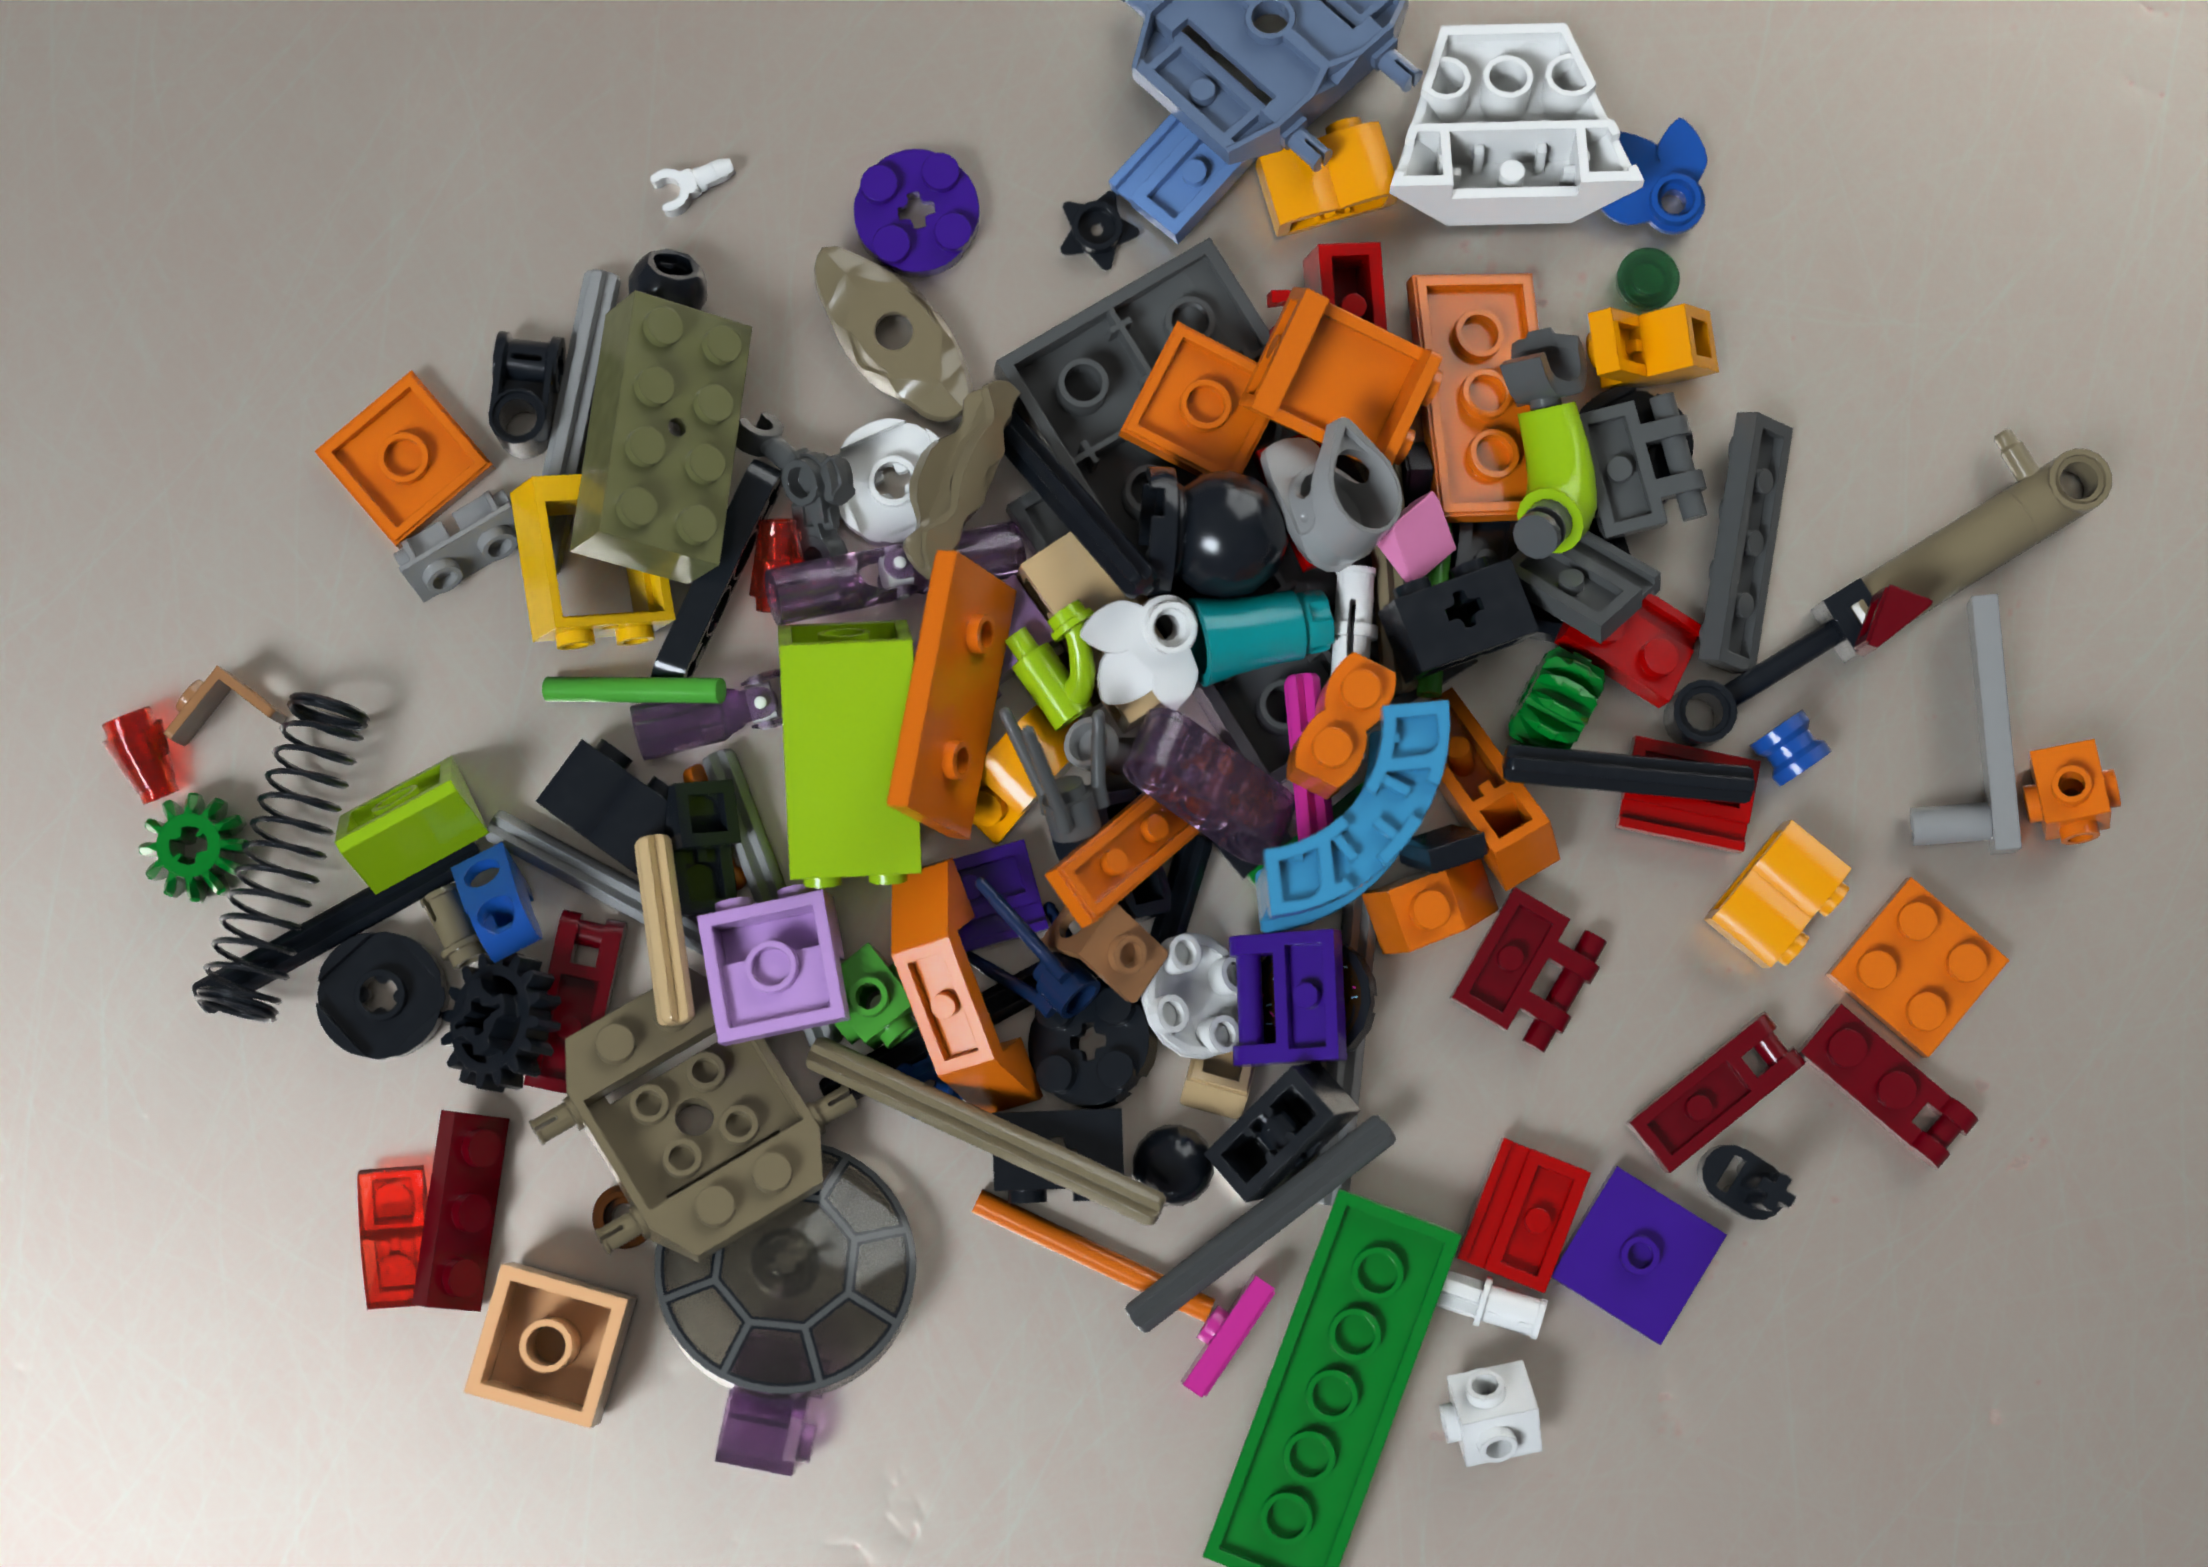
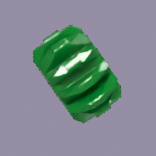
M1560 646L1544 654L1540 664L1536 665L1532 676L1526 682L1522 694L1516 701V707L1510 716L1508 724L1509 736L1521 742L1522 745L1571 749L1573 743L1578 740L1582 730L1588 724L1593 710L1598 705L1597 701L1604 690V670L1592 664V660L1576 651L1572 653Z
M198 793L188 794L184 810L175 801L167 800L163 802V812L168 821L164 824L151 818L147 819L144 826L148 831L158 834L156 842L140 844L138 848L141 855L153 858L158 857V860L146 870L147 878L153 881L167 878L164 884L165 895L178 898L186 889L189 900L195 903H203L205 901L208 885L217 895H227L230 889L224 874L228 872L236 876L234 870L242 864L234 862L235 853L246 854L242 849V845L249 841L240 838L233 839L246 826L247 822L244 817L233 815L225 818L228 812V802L215 798L206 807L203 796ZM197 837L207 841V851L196 853L195 858L185 855L186 845L195 844ZM253 846L249 847L248 849L252 851ZM248 870L241 871V873L245 876Z

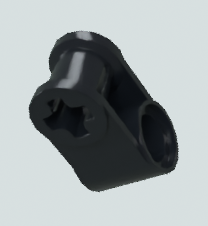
M499 331L497 334L493 353V385L488 412L489 424L504 450L512 456L521 459L534 458L544 453L548 448L566 363V346L563 337H552L550 342L513 339L510 332ZM520 412H530L537 415L535 426L530 432L519 436L507 433L508 422L514 415Z

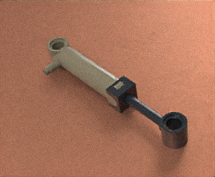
M2007 428L1994 437V441L2001 450V457L2016 478V483L1865 576L1858 578L1810 609L1820 626L1725 684H1721L1713 679H1698L1687 683L1673 695L1671 701L1666 704L1663 710V724L1667 734L1677 744L1700 749L1709 746L1721 739L1732 729L1736 720L1738 705L1834 647L1843 663L1858 655L1855 654L1856 650L1853 648L1874 594L1891 584L1933 600V604L1919 615L1921 616L2098 507L2108 497L2112 488V473L2108 463L2096 452L2089 449L2075 448L2062 453L2039 468L2023 441L2018 440L2012 429ZM2062 472H2071L2080 478L2084 486L2082 499L2072 498L2063 491L2060 484ZM1701 699L1712 708L1714 722L1710 729L1700 730L1688 722L1685 715V706L1688 700Z

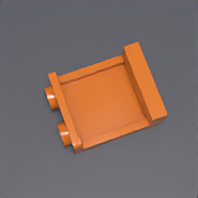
M1293 287L1238 405L1319 444L1323 442L1325 427L1341 417H1346L1356 424L1392 465L1393 463L1400 465L1408 455L1414 442L1415 430L1410 427L1420 406H1428L1441 385L1443 372L1438 370V367L1443 359V355L1432 349L1419 347L1330 303L1329 298L1309 288ZM1344 455V456H1347V457H1349V458H1351V459H1353V460H1355V461H1357V462H1359V463L1365 465L1362 461H1360V460L1357 459L1356 457H1353V456H1350V455Z

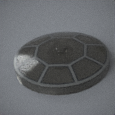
M821 1144L823 1189L704 1260L697 1262L660 1244L656 1246L654 1263L655 1287L665 1324L684 1355L704 1374L723 1386L753 1397L774 1400L803 1399L822 1395L848 1384L868 1371L892 1346L908 1317L915 1290L916 1253L911 1227L906 1214L894 1193L873 1170L851 1155L836 1148Z

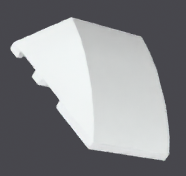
M1566 23L1442 25L1389 193L1446 226L1573 223L1643 188L1644 179L1637 164L1631 165L1619 141L1621 132L1615 120L1608 119L1595 92L1596 82Z

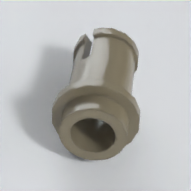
M456 883L440 887L420 900L422 908H425L444 947L440 956L443 961L450 960L454 970L477 962L479 954L487 953L474 930L469 914H466Z

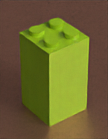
M907 620L778 625L790 880L803 879V885L809 888L836 887L843 883L842 877L868 876L869 883L877 885L904 883L908 880V874L922 873L920 822L888 806L887 798L914 665L913 640Z

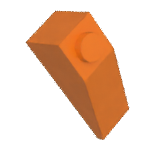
M1451 687L1443 692L1441 697L1427 701L1449 700L1450 731L1448 753L1438 788L1462 827L1484 832L1488 854L1484 855L1482 859L1504 890L1508 891L1560 860L1551 821L1524 784L1511 783L1503 778L1502 754L1454 688Z

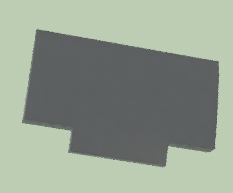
M1211 238L1204 240L996 360L993 373L997 380L1012 383L1022 393L1016 399L1015 410L1147 561L1149 546L1138 545L1143 484H1149L1146 472L1147 466L1174 467L1176 469L1177 482L1183 486L1197 476L1118 435L1176 322L1179 321L1256 362L1259 361L1269 339L1267 326ZM1270 420L1242 474L1254 477L1263 483L1252 458L1255 452L1282 439L1296 436L1299 433ZM1344 455L1337 456L1336 468L1342 470L1357 482L1365 483L1349 457ZM1034 489L1009 503L1005 511L1033 556L1070 532ZM1288 541L1285 555L1278 571L1253 593L1235 597L1264 595L1292 590L1294 593L1307 590H1322L1328 598L1334 620L1337 575L1336 572H1326L1318 567L1303 573ZM1371 553L1353 562L1351 565L1372 567ZM1180 578L1176 582H1172L1169 594L1180 597L1185 601L1188 598H1217L1197 593ZM1375 599L1373 602L1372 624L1376 625ZM1356 605L1352 607L1349 655L1353 653ZM1162 615L1156 621L1155 626L1164 639L1168 638L1173 630L1170 618ZM1378 640L1371 642L1370 660L1379 664ZM1332 644L1330 650L1306 654L1302 660L1275 664L1238 674L1207 687H1203L1198 680L1192 692L1258 798L1288 781L1286 768L1290 755L1284 682L1292 674L1316 673L1320 677L1322 690L1331 676ZM1474 659L1444 670L1443 684L1474 666L1478 660ZM1416 689L1409 693L1394 694L1390 705L1415 703L1422 697L1417 696ZM1381 719L1379 720V722H1378L1374 727H1376V726H1378L1379 724H1381Z

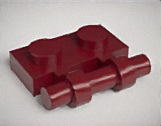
M1514 887L1511 889L1449 999L1504 1031L1508 1030L1519 1010L1534 1019L1522 1041L1537 1051L1545 1053L1555 1033L1563 1034L1572 1017L1567 1012L1583 984L1591 985L1600 967L1596 964V961L1607 942L1598 935L1584 930L1574 950L1567 947L1558 940L1568 925L1570 918ZM1548 960L1562 971L1544 1000L1530 992Z

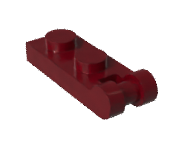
M563 910L548 970L549 974H553L555 981L547 991L550 995L561 997L562 1003L551 1011V1020L561 1023V1029L548 1035L547 1042L554 1049L552 1056L540 1054L537 1058L541 1072L539 1076L525 1075L523 1085L567 1094L565 1039L608 1014L618 964L625 943L627 922L608 918L606 923L602 924L583 920V913ZM578 945L599 949L595 967L573 963Z
M1842 1003L1836 1004L1797 1050L1810 1066L1918 1158L1936 1170L1950 1156L1947 1148L1959 1133L1966 1136L1979 1121L1972 1111L1948 1095ZM1925 1105L1939 1116L1927 1132L1922 1131L1912 1122Z
M1765 1011L1753 1018L1733 1037L1626 1122L1665 1173L1674 1171L1806 1063L1794 1046L1787 1049L1773 1032L1777 1025ZM1752 1048L1767 1063L1764 1070L1757 1075L1752 1072L1741 1058Z

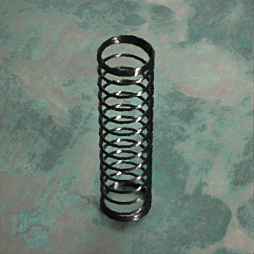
M295 692L289 697L290 700L287 706L291 713L300 720L285 722L281 724L279 729L284 737L293 744L279 745L272 750L276 760L286 768L271 769L264 775L269 784L280 792L263 793L257 798L260 806L273 816L255 817L249 823L255 833L266 840L247 841L242 845L246 855L259 864L240 865L234 870L236 876L252 888L233 889L226 895L233 905L246 913L232 912L220 916L219 921L225 929L239 937L216 938L211 943L217 953L233 962L216 961L210 962L203 967L209 977L227 987H201L196 990L198 994L194 996L197 1002L214 1010L264 1023L276 1021V1015L279 1012L275 1007L259 1000L279 1005L282 1003L281 999L236 984L216 974L210 968L245 970L281 980L290 978L286 973L259 966L233 955L218 944L235 943L266 948L290 956L297 954L294 949L249 935L226 922V919L260 921L297 932L305 930L300 924L274 918L241 903L233 895L264 896L279 899L300 907L309 908L313 906L308 900L266 888L244 876L241 871L259 870L274 872L307 883L316 884L320 882L318 877L280 867L257 856L248 849L251 846H268L287 849L318 860L327 858L326 854L321 851L287 843L266 833L256 825L258 822H277L291 824L320 835L332 836L335 834L328 827L291 818L273 809L263 801L266 798H285L298 800L330 812L337 813L342 810L335 803L295 793L271 778L273 774H292L304 776L336 788L345 789L349 787L348 782L342 779L304 770L288 762L278 754L282 750L307 751L345 765L352 766L357 763L355 758L349 755L310 746L286 731V728L290 726L313 727L350 741L360 742L364 740L361 734L355 732L368 727L367 723L370 721V718L364 711L343 701L314 693ZM314 707L323 708V709H326V710H329V711H332V712H336V713H339V714L344 715V716H346V717L339 716V715H335V714H331V713H328V712H325V711L316 709V708H314Z

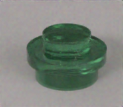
M1641 248L1631 252L1623 259L1616 274V287L1621 298L1629 306L1641 311H1654L1666 306L1677 293L1680 283L1679 270L1674 260L1665 252L1655 248Z

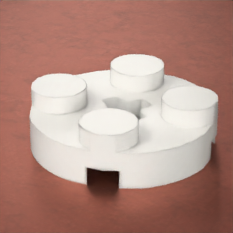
M895 418L875 420L861 426L850 434L841 446V452L839 453L842 458H846L850 463L853 474V487L856 489L855 495L848 502L839 506L841 519L845 525L873 546L903 547V542L915 531L917 519L909 498V483L904 486L905 495L898 499H894L890 493L879 494L876 486L884 482L882 471L889 467H893L898 475L909 473L912 477L921 453L932 442L940 438L926 428L924 430L916 424L906 423V420Z

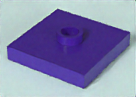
M1613 1166L1559 1255L1551 1278L1651 1341L1661 1345L1727 1234L1618 1166Z

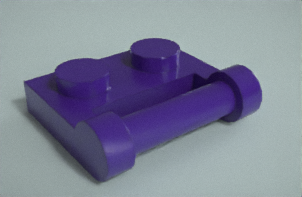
M1333 928L1229 937V957L1236 958L1239 1046H1233V1066L1259 1067L1277 1064L1347 1060L1342 931ZM1273 955L1276 1043L1265 1044L1261 957Z

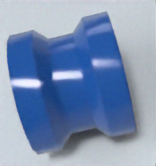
M1803 709L1750 745L1756 756L1765 757L1773 767L1772 778L1778 787L1789 782L1832 752L1825 740L1815 739L1808 729L1810 719Z

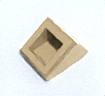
M1233 1051L1205 1060L1191 1058L1180 1103L1187 1107L1238 1120L1243 1114L1249 1097L1255 1067H1234Z

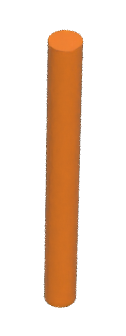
M982 1189L972 1210V1213L1141 1293L1164 1276L1149 1267L1018 1205L1008 1203L1007 1200ZM1200 1292L1178 1310L1205 1323L1215 1299Z

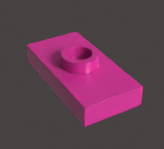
M1252 1274L1228 1311L1217 1305L1196 1337L1204 1342L1205 1345L1182 1378V1385L1201 1398L1203 1395H1208L1274 1296L1275 1292L1273 1290L1275 1288Z

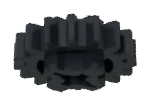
M515 952L494 963L487 953H481L478 958V968L470 966L462 968L461 971L465 984L462 988L450 987L448 993L455 1001L453 1010L442 1012L441 1019L450 1022V1032L441 1038V1045L454 1048L447 1061V1065L449 1068L461 1070L459 1081L465 1084L476 1085L477 1089L503 1093L505 1088L522 1089L523 1075L539 1076L541 1072L537 1058L540 1054L552 1056L554 1049L547 1042L549 1033H554L561 1029V1023L551 1020V1011L562 1003L561 997L550 995L547 992L555 978L553 974L540 972L542 961Z

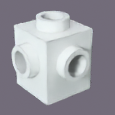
M1523 1360L1487 1368H1475L1468 1372L1447 1376L1450 1403L1439 1405L1441 1422L1447 1443L1459 1442L1466 1467L1489 1462H1503L1513 1457L1543 1451L1539 1408Z

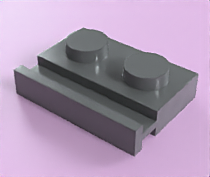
M1587 531L1572 549L1563 553H1552L1546 558L1534 559L1526 556L1519 550L1511 557L1528 601L1600 644L1642 607V600L1648 594L1655 596L1660 591L1661 572L1590 531Z

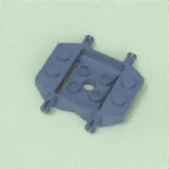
M1122 0L1144 19L1132 63L1133 80L1228 165L1279 152L1285 148L1286 150L1291 149L1314 172L1321 170L1322 165L1325 166L1329 162L1333 151L1307 130L1316 119L1373 69L1376 71L1381 70L1403 92H1409L1411 86L1415 87L1423 74L1421 69L1415 67L1397 51V38L1408 10V0ZM1275 14L1284 18L1288 24L1279 32L1264 33L1258 30L1253 23L1263 15ZM1189 25L1209 43L1212 49L1221 53L1246 75L1256 88L1264 91L1273 100L1267 105L1262 103L1182 30Z

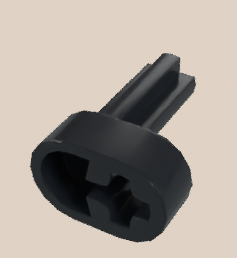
M1718 1145L1709 1149L1700 1158L1697 1167V1180L1702 1191L1711 1199L1740 1217L1749 1220H1766L1775 1216L1783 1207L1790 1208L1796 1199L1795 1195L1787 1191L1792 1179L1788 1175L1780 1173L1775 1167L1745 1148L1737 1145ZM1733 1157L1740 1161L1736 1169L1738 1175L1732 1185H1727L1723 1190H1720L1716 1185Z

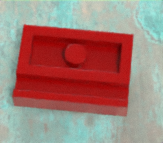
M1648 594L1642 600V607L1601 644L1563 622L1554 643L1572 653L1576 651L1591 659V663L1603 669L1606 676L1655 707L1660 708L1669 703L1694 652L1692 647L1697 637H1699L1701 624L1656 595Z
M1637 735L1634 736L1631 741L1629 755L1749 766L1753 769L1755 788L1750 801L1745 804L1621 793V805L1615 828L1739 854L1744 852L1746 844L1744 841L1747 825L1750 823L1761 761Z
M1501 1138L1455 1258L1545 1293L1591 1172L1515 1143L1507 1138Z

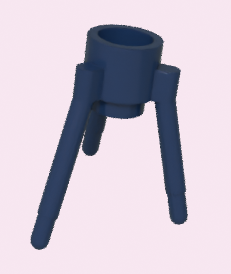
M979 877L975 881L976 888L1041 961L1033 972V978L1038 983L1035 989L974 952L966 953L970 965L1031 1002L1047 1019L1056 1012L1064 1019H1067L1083 1011L1094 1000L1101 988V983L1097 979L1098 975L1079 958L1055 951L1052 952L1004 897L985 878ZM1048 901L1043 905V909L1052 925L1059 915V911L1053 902ZM1069 927L1066 931L1065 938L1073 936V933L1071 932Z

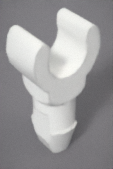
M730 158L712 161L694 169L688 168L681 171L670 168L661 169L652 174L650 181L655 189L662 188L667 184H676L680 187L678 197L662 205V209L667 217H675L687 211L692 200L698 198L702 192L727 181L736 172Z

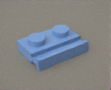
M1170 114L1108 182L1111 190L1117 196L1121 195L1131 203L1133 209L1175 243L1179 244L1257 158L1228 165L1174 115Z

